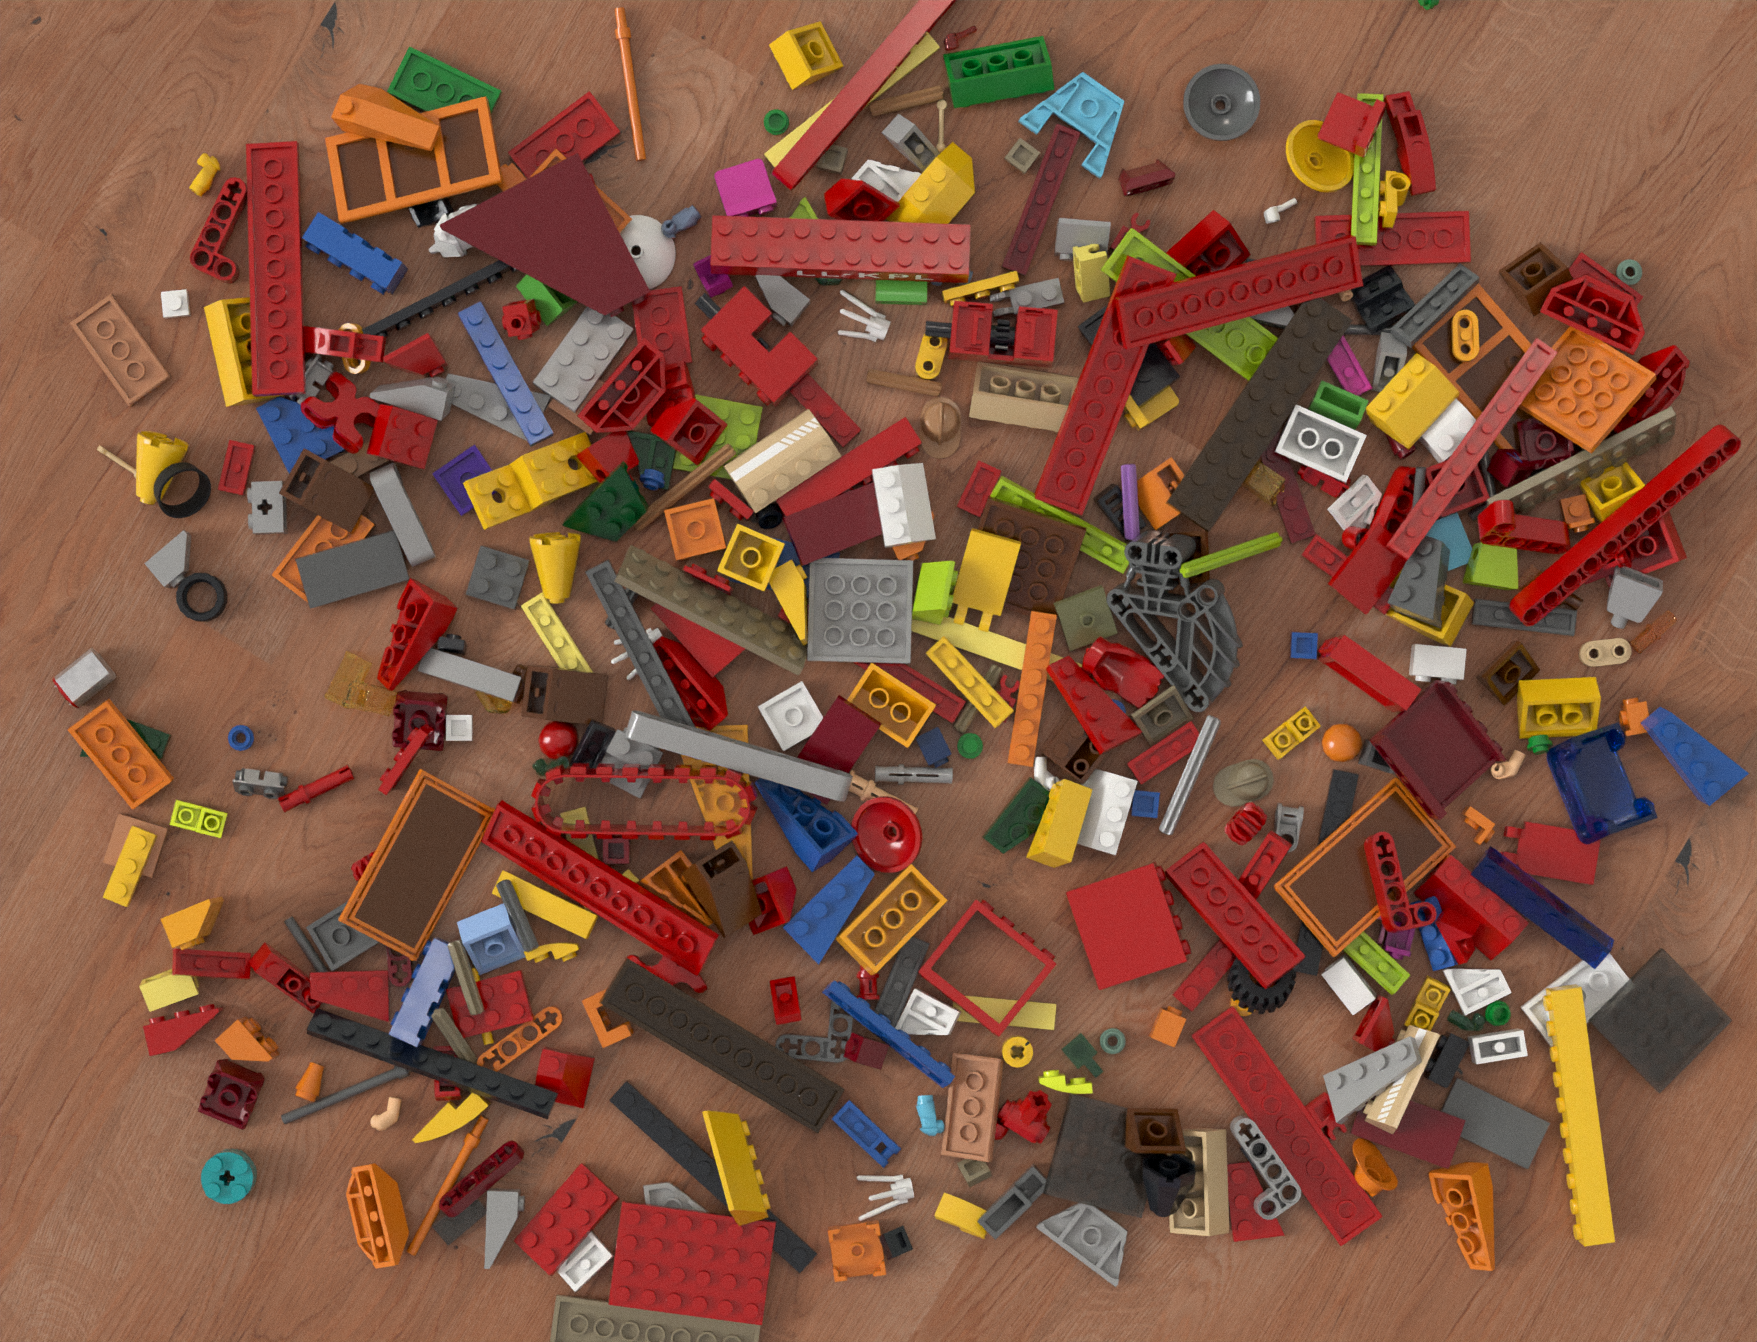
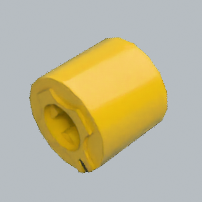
M1010 1036L1002 1045V1056L1010 1066L1016 1068L1023 1067L1031 1061L1033 1048L1029 1040L1024 1036Z

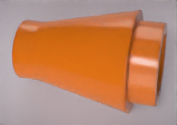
M312 1062L309 1063L308 1068L295 1087L297 1089L295 1096L315 1102L316 1097H319L323 1066Z

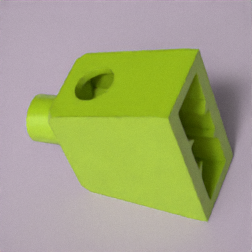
M1475 543L1472 547L1463 583L1507 591L1518 589L1517 549Z

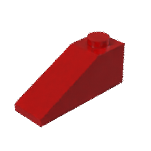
M1186 334L1155 343L1171 365L1183 363L1196 348L1193 343L1194 340Z

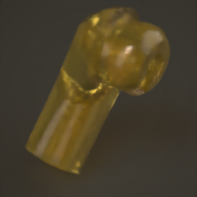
M480 691L475 692L487 712L505 714L510 711L512 702L499 697H492V695Z

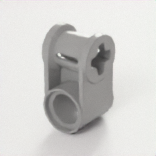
M1277 803L1274 832L1279 836L1286 834L1291 838L1292 847L1288 851L1289 853L1294 851L1298 845L1304 807H1285L1282 803Z

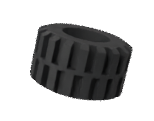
M1236 957L1227 981H1229L1228 991H1233L1231 997L1234 1001L1237 999L1240 1001L1238 1006L1241 1008L1244 1006L1248 1007V1012L1251 1013L1254 1010H1258V1014H1264L1266 1010L1272 1013L1276 1007L1280 1009L1285 1001H1287L1296 983L1294 981L1296 971L1291 969L1275 982V986L1265 990L1251 981L1248 973L1249 970Z

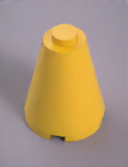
M151 431L138 432L136 495L140 497L141 502L155 505L157 500L153 489L158 475L168 466L182 462L188 450V443L178 438H175L173 441L166 438L167 435ZM173 477L165 484L161 493V500L165 492L167 491Z
M560 532L534 534L533 537H529V542L544 598L549 599V603H564L565 598L570 597L581 535L569 532L568 537L560 535Z

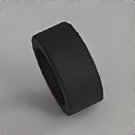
M194 573L187 576L179 584L176 592V602L180 611L187 618L199 622L211 621L224 611L227 604V591L224 584L217 577L207 573ZM198 582L210 584L217 593L215 606L207 612L194 611L187 602L189 589Z

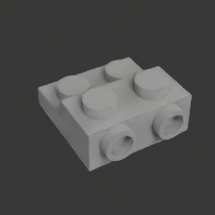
M625 727L623 731L617 729L601 761L604 764H615V768L622 769L625 764H641V769H648L651 764H659L664 753L659 751L660 748L627 738L625 736L627 728ZM610 778L609 783L641 799L651 778H636L635 783L627 782V778Z

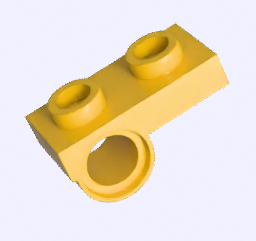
M1386 171L1383 181L1379 180V196H1381L1382 201L1379 202L1378 216L1382 217V227L1393 228L1398 212L1397 207L1403 205L1406 200L1410 179L1403 173Z

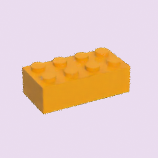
M910 864L835 940L870 975H874L948 900Z

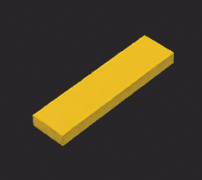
M945 636L926 652L927 656L995 729L1014 712Z

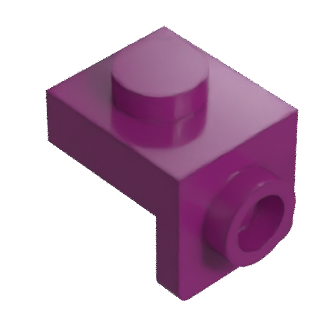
M711 255L695 262L693 266L710 298L723 294L727 289L733 287V284L727 274H711Z
M1394 921V923L1400 927L1401 922ZM1415 929L1398 933L1387 931L1382 949L1389 951L1388 955L1392 958L1403 960L1404 955L1410 957V948Z

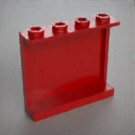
M1156 861L1066 892L1099 990L1189 960L1188 955L1191 954V948L1188 940L1182 939L1180 930L1183 929V925L1179 915H1174L1171 906L1175 905L1171 891H1166L1163 881L1166 880L1163 867L1157 866Z

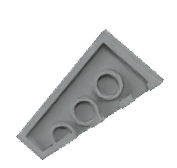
M453 374L447 375L446 380H448V383L456 385L452 405L527 441L495 383ZM531 391L544 414L552 397Z
M1409 1036L1323 1075L1336 1123L1342 1125L1348 1120L1347 1117L1355 1111H1360L1366 1106L1365 1103L1375 1095L1379 1096L1385 1091V1087L1393 1081L1397 1082L1422 1062L1415 1038Z

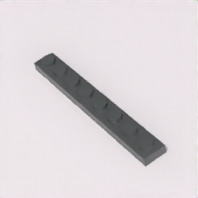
M608 559L586 570L585 573L660 717L696 728L624 587L614 582L617 574L610 560Z

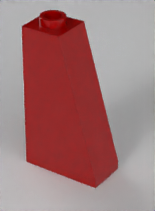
M657 603L650 608L712 678L745 650V648Z

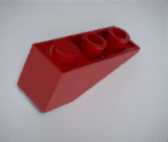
M266 942L249 960V964L255 973L314 1014L316 1009L323 1003L310 998V977Z
M214 1004L199 1007L200 1012L190 1014L189 1010L174 1013L175 1018L165 1020L164 1016L149 1019L150 1024L143 1026L149 1056L180 1049L223 1011V1007L215 1008Z

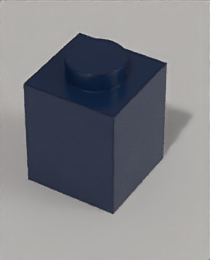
M939 727L915 738L928 766L934 764L935 768L949 762L947 756L952 753Z

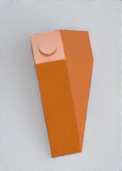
M357 84L340 94L331 116L342 131L428 151L433 150L441 130L440 126L383 89L363 84Z
M1463 1162L1451 1165L1449 1169L1443 1167L1431 1170L1428 1173L1433 1196L1437 1204H1442L1447 1214L1445 1220L1448 1226H1453L1458 1236L1457 1243L1470 1269L1493 1271L1495 1269L1493 1184L1488 1163Z

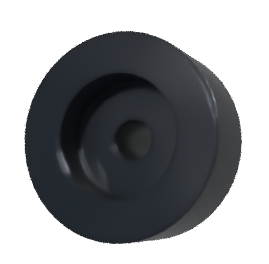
M769 504L756 513L757 522L763 529L775 528L783 520L780 507L775 504Z

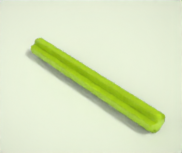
M1277 532L1182 563L1179 572L1184 578H1189L1281 546L1283 539Z

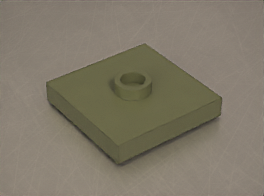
M1101 585L1053 603L1069 651L1094 643L1100 636L1107 638L1118 633L1110 607L1107 604L1104 588Z

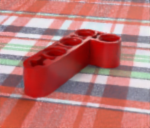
M236 177L229 178L224 183L190 254V263L193 267L226 284L237 281L240 269L236 263L223 256L222 253L247 203V184ZM233 187H239L242 191L240 194H234L231 190ZM228 198L230 201L233 200L236 203V205H232L230 202L226 201V199ZM230 208L231 216L226 220L220 219L221 210ZM219 231L220 239L215 243H210V233ZM208 254L209 262L204 266H199V256ZM228 264L231 265L232 273L228 277H222L221 268Z
M1399 466L1395 469L1370 528L1374 523H1377L1393 536L1401 526L1413 506L1415 467ZM1400 497V504L1397 506V499ZM1390 520V527L1387 530V523ZM1355 526L1346 528L1342 534L1344 546L1353 551L1358 545L1356 543L1357 535H1360V542L1369 529Z
M1498 500L1491 503L1477 517L1480 542L1482 544L1549 554H1563L1571 549L1569 529L1566 522L1514 514L1513 502L1510 500Z
M1385 831L1368 836L1364 842V850L1384 928L1388 932L1398 933L1432 924L1437 916L1436 909L1432 904L1421 902L1409 905L1392 836ZM1376 842H1381L1382 847H1377ZM1382 855H1385V856H1386V857H1384V858H1382V859H1379V858H1378V856H1382ZM1382 864H1386L1388 866V876L1382 873ZM1388 889H1391V890L1394 891V893H1395V900H1394V901H1391V900L1388 898V896H1387V891H1388ZM1418 909H1422L1424 911V921H1421L1418 918ZM1394 914L1399 915L1401 918L1400 927L1393 921Z

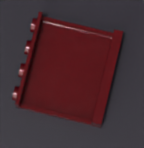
M1435 680L1415 698L1407 711H1401L1369 740L1429 818L1441 820L1448 814L1444 809L1496 761L1504 762L1507 760L1501 753L1503 749L1499 743L1491 740L1487 735L1488 729L1486 726L1473 717L1471 714L1473 712L1472 708L1465 701H1461L1456 695L1458 691L1455 686L1449 681Z

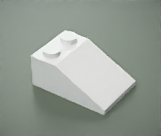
M1455 399L1419 438V441L1438 463L1444 462L1456 450L1476 422V419Z

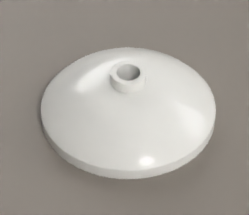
M632 215L630 216L632 220L620 232V235L649 290L662 284L670 275L676 258L675 244L673 238H668L662 233V224L648 216ZM634 247L641 249V253L637 256L631 253Z

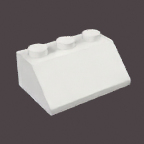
M1296 404L1283 427L1275 452L1346 483L1367 435Z
M923 463L872 469L885 548L935 540L936 536Z
M1094 770L1087 781L1081 784L1093 790L1077 844L1116 855L1138 781L1106 771Z

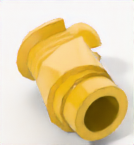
M203 153L197 160L198 165L203 168L189 187L199 197H202L204 193L210 190L217 170L221 171L218 160L214 156L210 157L207 153Z

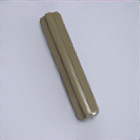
M993 664L984 676V679L992 688L995 687L1002 676L1003 669ZM969 701L953 727L959 732L965 733L979 710Z
M461 940L450 942L448 949L469 1013L471 1015L480 1014L484 1011V1006Z
M444 1008L435 1009L431 1017L457 1057L476 1064L478 1060L446 1010Z

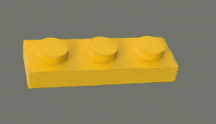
M1017 271L944 290L942 291L944 304L950 303L953 306L954 301H965V298L975 296V299H982L990 296V291L997 289L1000 292L1015 289L1014 285L1019 283Z
M136 826L131 827L103 898L129 907L158 835Z

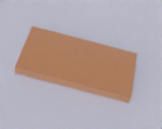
M113 294L108 295L69 323L129 407L172 378Z
M953 1052L951 1073L955 1078L950 1083L948 1090L941 1155L992 1162L1004 1059Z

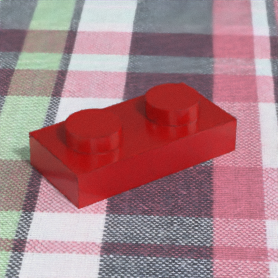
M229 440L218 490L242 496L245 495L256 448L255 445Z
M978 460L957 504V508L980 518L988 496L992 493L1002 471Z
M716 479L708 486L712 490L709 495L719 504L725 501L732 508L729 512L740 521L743 518L749 521L755 514L752 509Z

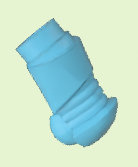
M933 1095L917 1096L918 1101L915 1106L922 1124L921 1132L929 1136H936L937 1133H942L944 1131V1122L936 1120Z

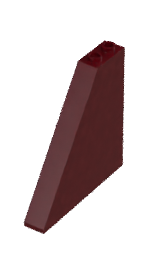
M578 153L439 225L441 230L604 316L609 314L610 317H613L623 312L624 308L622 306L630 302L636 305L646 300L645 294L650 292Z

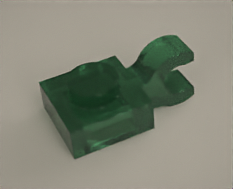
M1082 1033L1061 1049L1077 1069L1085 1065L1095 1078L1104 1072L1092 1058L1098 1052Z

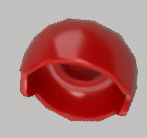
M548 722L541 730L538 739L541 752L554 760H562L569 757L579 742L576 727L569 722Z

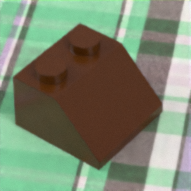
M1541 242L1499 270L1500 275L1517 300L1533 316L1540 313V309L1551 288L1572 280L1568 267Z

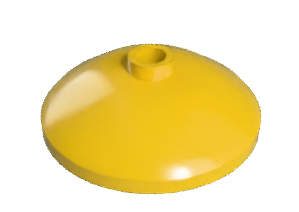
M1307 120L1301 122L1292 129L1286 141V156L1292 171L1302 183L1316 191L1329 193L1340 190L1353 176L1354 154L1317 138L1323 121Z

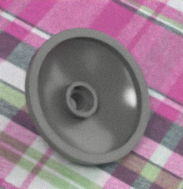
M1229 64L1210 65L1197 72L1188 83L1183 98L1184 113L1191 127L1203 137L1214 141L1233 140L1245 134L1255 123L1260 111L1259 90L1254 80L1244 70ZM1216 102H1223L1225 108L1222 110L1217 109Z

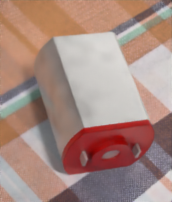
M90 648L52 680L55 684L54 687H58L61 695L70 702L69 705L78 709L116 678V674L95 649Z

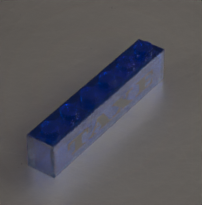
M1492 846L1486 850L1474 865L1470 875L1592 968L1596 969L1611 952L1615 941L1613 938Z

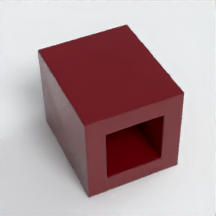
M1498 449L1492 456L1487 471L1505 487H1512L1528 479L1534 465L1515 449Z
M622 837L603 839V863L630 864L631 839H623Z
M852 1032L850 1039L845 1045L843 1057L881 1070L889 1045Z

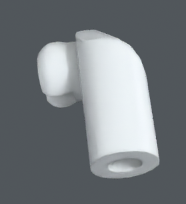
M1034 757V780L1047 791H1050L1053 784L1060 780L1047 771V757Z

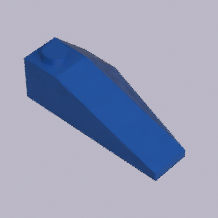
M762 778L756 780L755 784L795 853L812 872L833 860L857 837L858 833L841 814L835 810L832 813L820 805L821 801L817 798L811 799L802 793L800 789Z

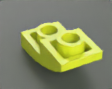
M176 800L169 825L221 838L228 813Z
M1059 1070L1043 1071L1044 1076H1038L1040 1084L1057 1091L1074 1094L1093 1093L1091 1081H1086L1085 1077L1071 1078L1070 1083L1066 1084L1065 1075L1059 1074Z

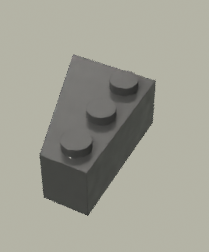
M1425 535L1406 561L1387 602L1396 612L1441 628L1442 625L1441 612L1445 599L1443 596L1445 582H1447L1450 550L1442 541Z

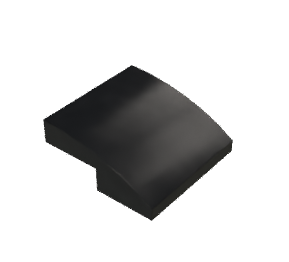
M1386 266L1362 279L1363 286L1351 289L1353 297L1350 300L1372 335L1399 321L1415 306V303L1403 288L1401 279L1391 266Z

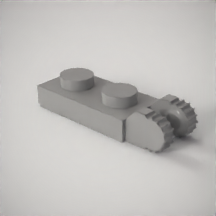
M1059 278L1016 287L1015 289L989 296L990 302H999L1010 298L1012 307L999 308L993 311L994 317L1009 314L1017 315L1019 306L1048 308L1064 304Z

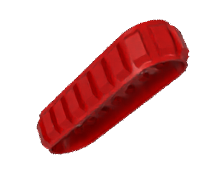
M573 763L571 768L565 769L563 764L549 769L545 773L546 779L539 778L531 794L536 799L535 804L531 807L536 822L541 821L547 827L546 831L560 837L564 833L570 834L571 838L587 839L589 834H596L597 839H613L615 834L622 835L623 839H639L640 835H648L649 840H664L666 835H674V840H690L692 836H700V840L716 841L718 836L725 835L726 839H730L742 834L743 824H751L758 808L753 805V801L758 796L753 782H747L742 777V772L729 768L727 771L718 770V765H702L700 770H693L692 765H676L674 769H667L666 764H651L648 769H641V764H625L621 769L615 768V764L599 763L597 768H590L589 763ZM563 777H575L576 782H584L585 778H601L602 782H610V778H627L629 783H635L636 778H652L653 783H661L662 779H678L679 783H687L688 779H704L705 784H713L714 779H721L726 781L725 785L732 788L736 785L741 789L738 795L740 800L746 799L747 808L740 807L738 814L743 819L735 822L733 818L725 821L726 826H714L713 822H705L704 826L688 825L687 821H679V825H662V821H653V825H636L635 820H628L627 824H611L610 820H602L601 824H585L584 820H576L575 824L564 823L563 818L559 816L554 818L549 814L552 810L549 804H544L543 796L549 797L552 790L546 786L547 783L553 780L558 785L564 782Z

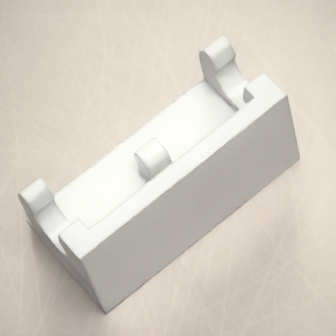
M1346 954L1329 965L1321 974L1352 1015L1376 999V993Z

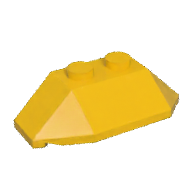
M952 142L932 161L898 202L900 207L888 216L886 220L888 222L949 224L975 194L972 158Z

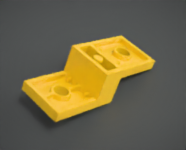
M583 432L524 454L509 465L465 481L463 483L483 529L486 530L550 505L562 496L598 483L596 478L576 456L591 446L587 433ZM569 458L577 462V470L570 468L568 465ZM493 491H497L501 494V503H497L493 500Z

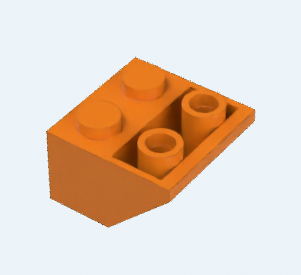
M1172 457L1137 480L1138 507L1154 530H1157L1180 514L1166 504L1184 477V474Z
M245 1016L237 1019L215 1039V1042L232 1060L269 1062L280 1055L277 1051L279 1047L276 1042L269 1036L267 1038L263 1036L260 1032L261 1026L252 1017L248 1019Z

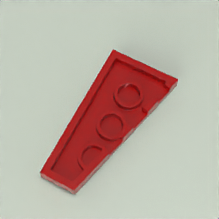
M1070 656L1064 657L1046 668L1100 755L1138 737L1142 733L1136 724Z

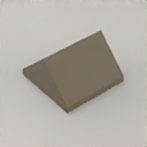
M1174 685L1129 715L1136 726L1142 731L1141 734L1151 747L1194 719Z

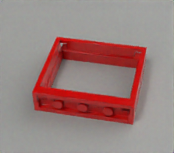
M1346 635L1326 639L1317 651L1320 653L1317 660L1391 712L1407 711L1422 690Z
M975 900L918 971V974L999 1038L1057 963L1053 961L1055 956L1047 949L1043 948L1040 951L1033 945L1035 940L1025 932H1022L1021 935L1013 929L1015 924L1008 918L996 916L993 913L995 908L985 900L981 902ZM976 911L1045 965L1000 1024L931 969Z

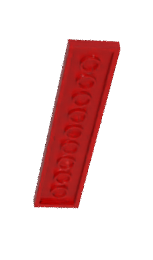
M297 141L246 144L252 395L260 397L306 394L299 143Z
M1356 236L1341 237L1116 297L1115 303L1123 348L1128 350L1361 287L1363 282Z
M1127 255L1035 490V499L1079 515L1083 514L1149 344L1128 350L1123 348L1115 298L1172 283L1175 280L1176 273Z
M501 800L497 804L481 841L482 843L692 974L698 976L702 972L719 934L563 837L547 832L545 826L505 801Z
M1230 1006L1191 1034V1037L1247 1116L1258 1126L1300 1186L1301 1192L1340 1246L1383 1217L1364 1189L1359 1186L1354 1175L1234 1006Z

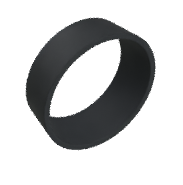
M179 462L168 466L158 475L153 491L163 513L172 518H185L197 513L207 503L211 493V483L208 476L196 466L186 462ZM185 471H195L198 473L199 485L190 499L178 505H168L161 501L162 490L173 476Z

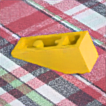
M790 560L774 569L769 583L804 646L808 644L807 587L803 581L807 576L800 564L795 566L793 561Z

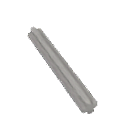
M1208 715L1160 824L1159 830L1164 834L1172 835L1221 724V720L1217 717Z

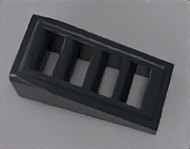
M1113 483L1093 499L1125 539L1124 518L1121 521L1117 519L1123 514V506L1113 513L1111 511L1120 502L1123 504L1122 491L1118 485ZM1114 494L1117 496L1108 504L1105 503V501ZM1139 515V530H1141L1146 524Z

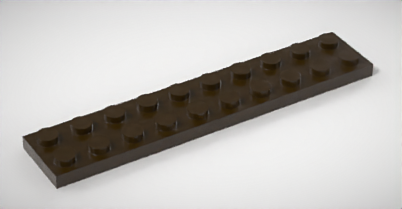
M1321 298L1302 302L1166 504L1209 532L1353 320Z
M628 958L625 959L600 1000V1004L816 1133H819L845 1090L843 1087Z

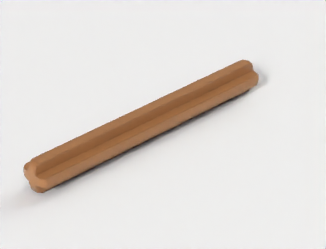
M730 444L723 446L648 507L647 512L633 526L638 531L644 529L660 516L664 510L670 508L736 454L734 448Z

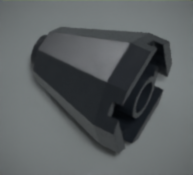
M1150 1153L1143 1157L1142 1170L1149 1208L1159 1217H1168L1177 1212L1195 1181V1161L1183 1154H1172V1156L1165 1155V1153Z

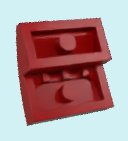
M684 360L664 366L666 391L646 414L647 423L651 427L654 426L666 409L692 398L696 399L689 370Z

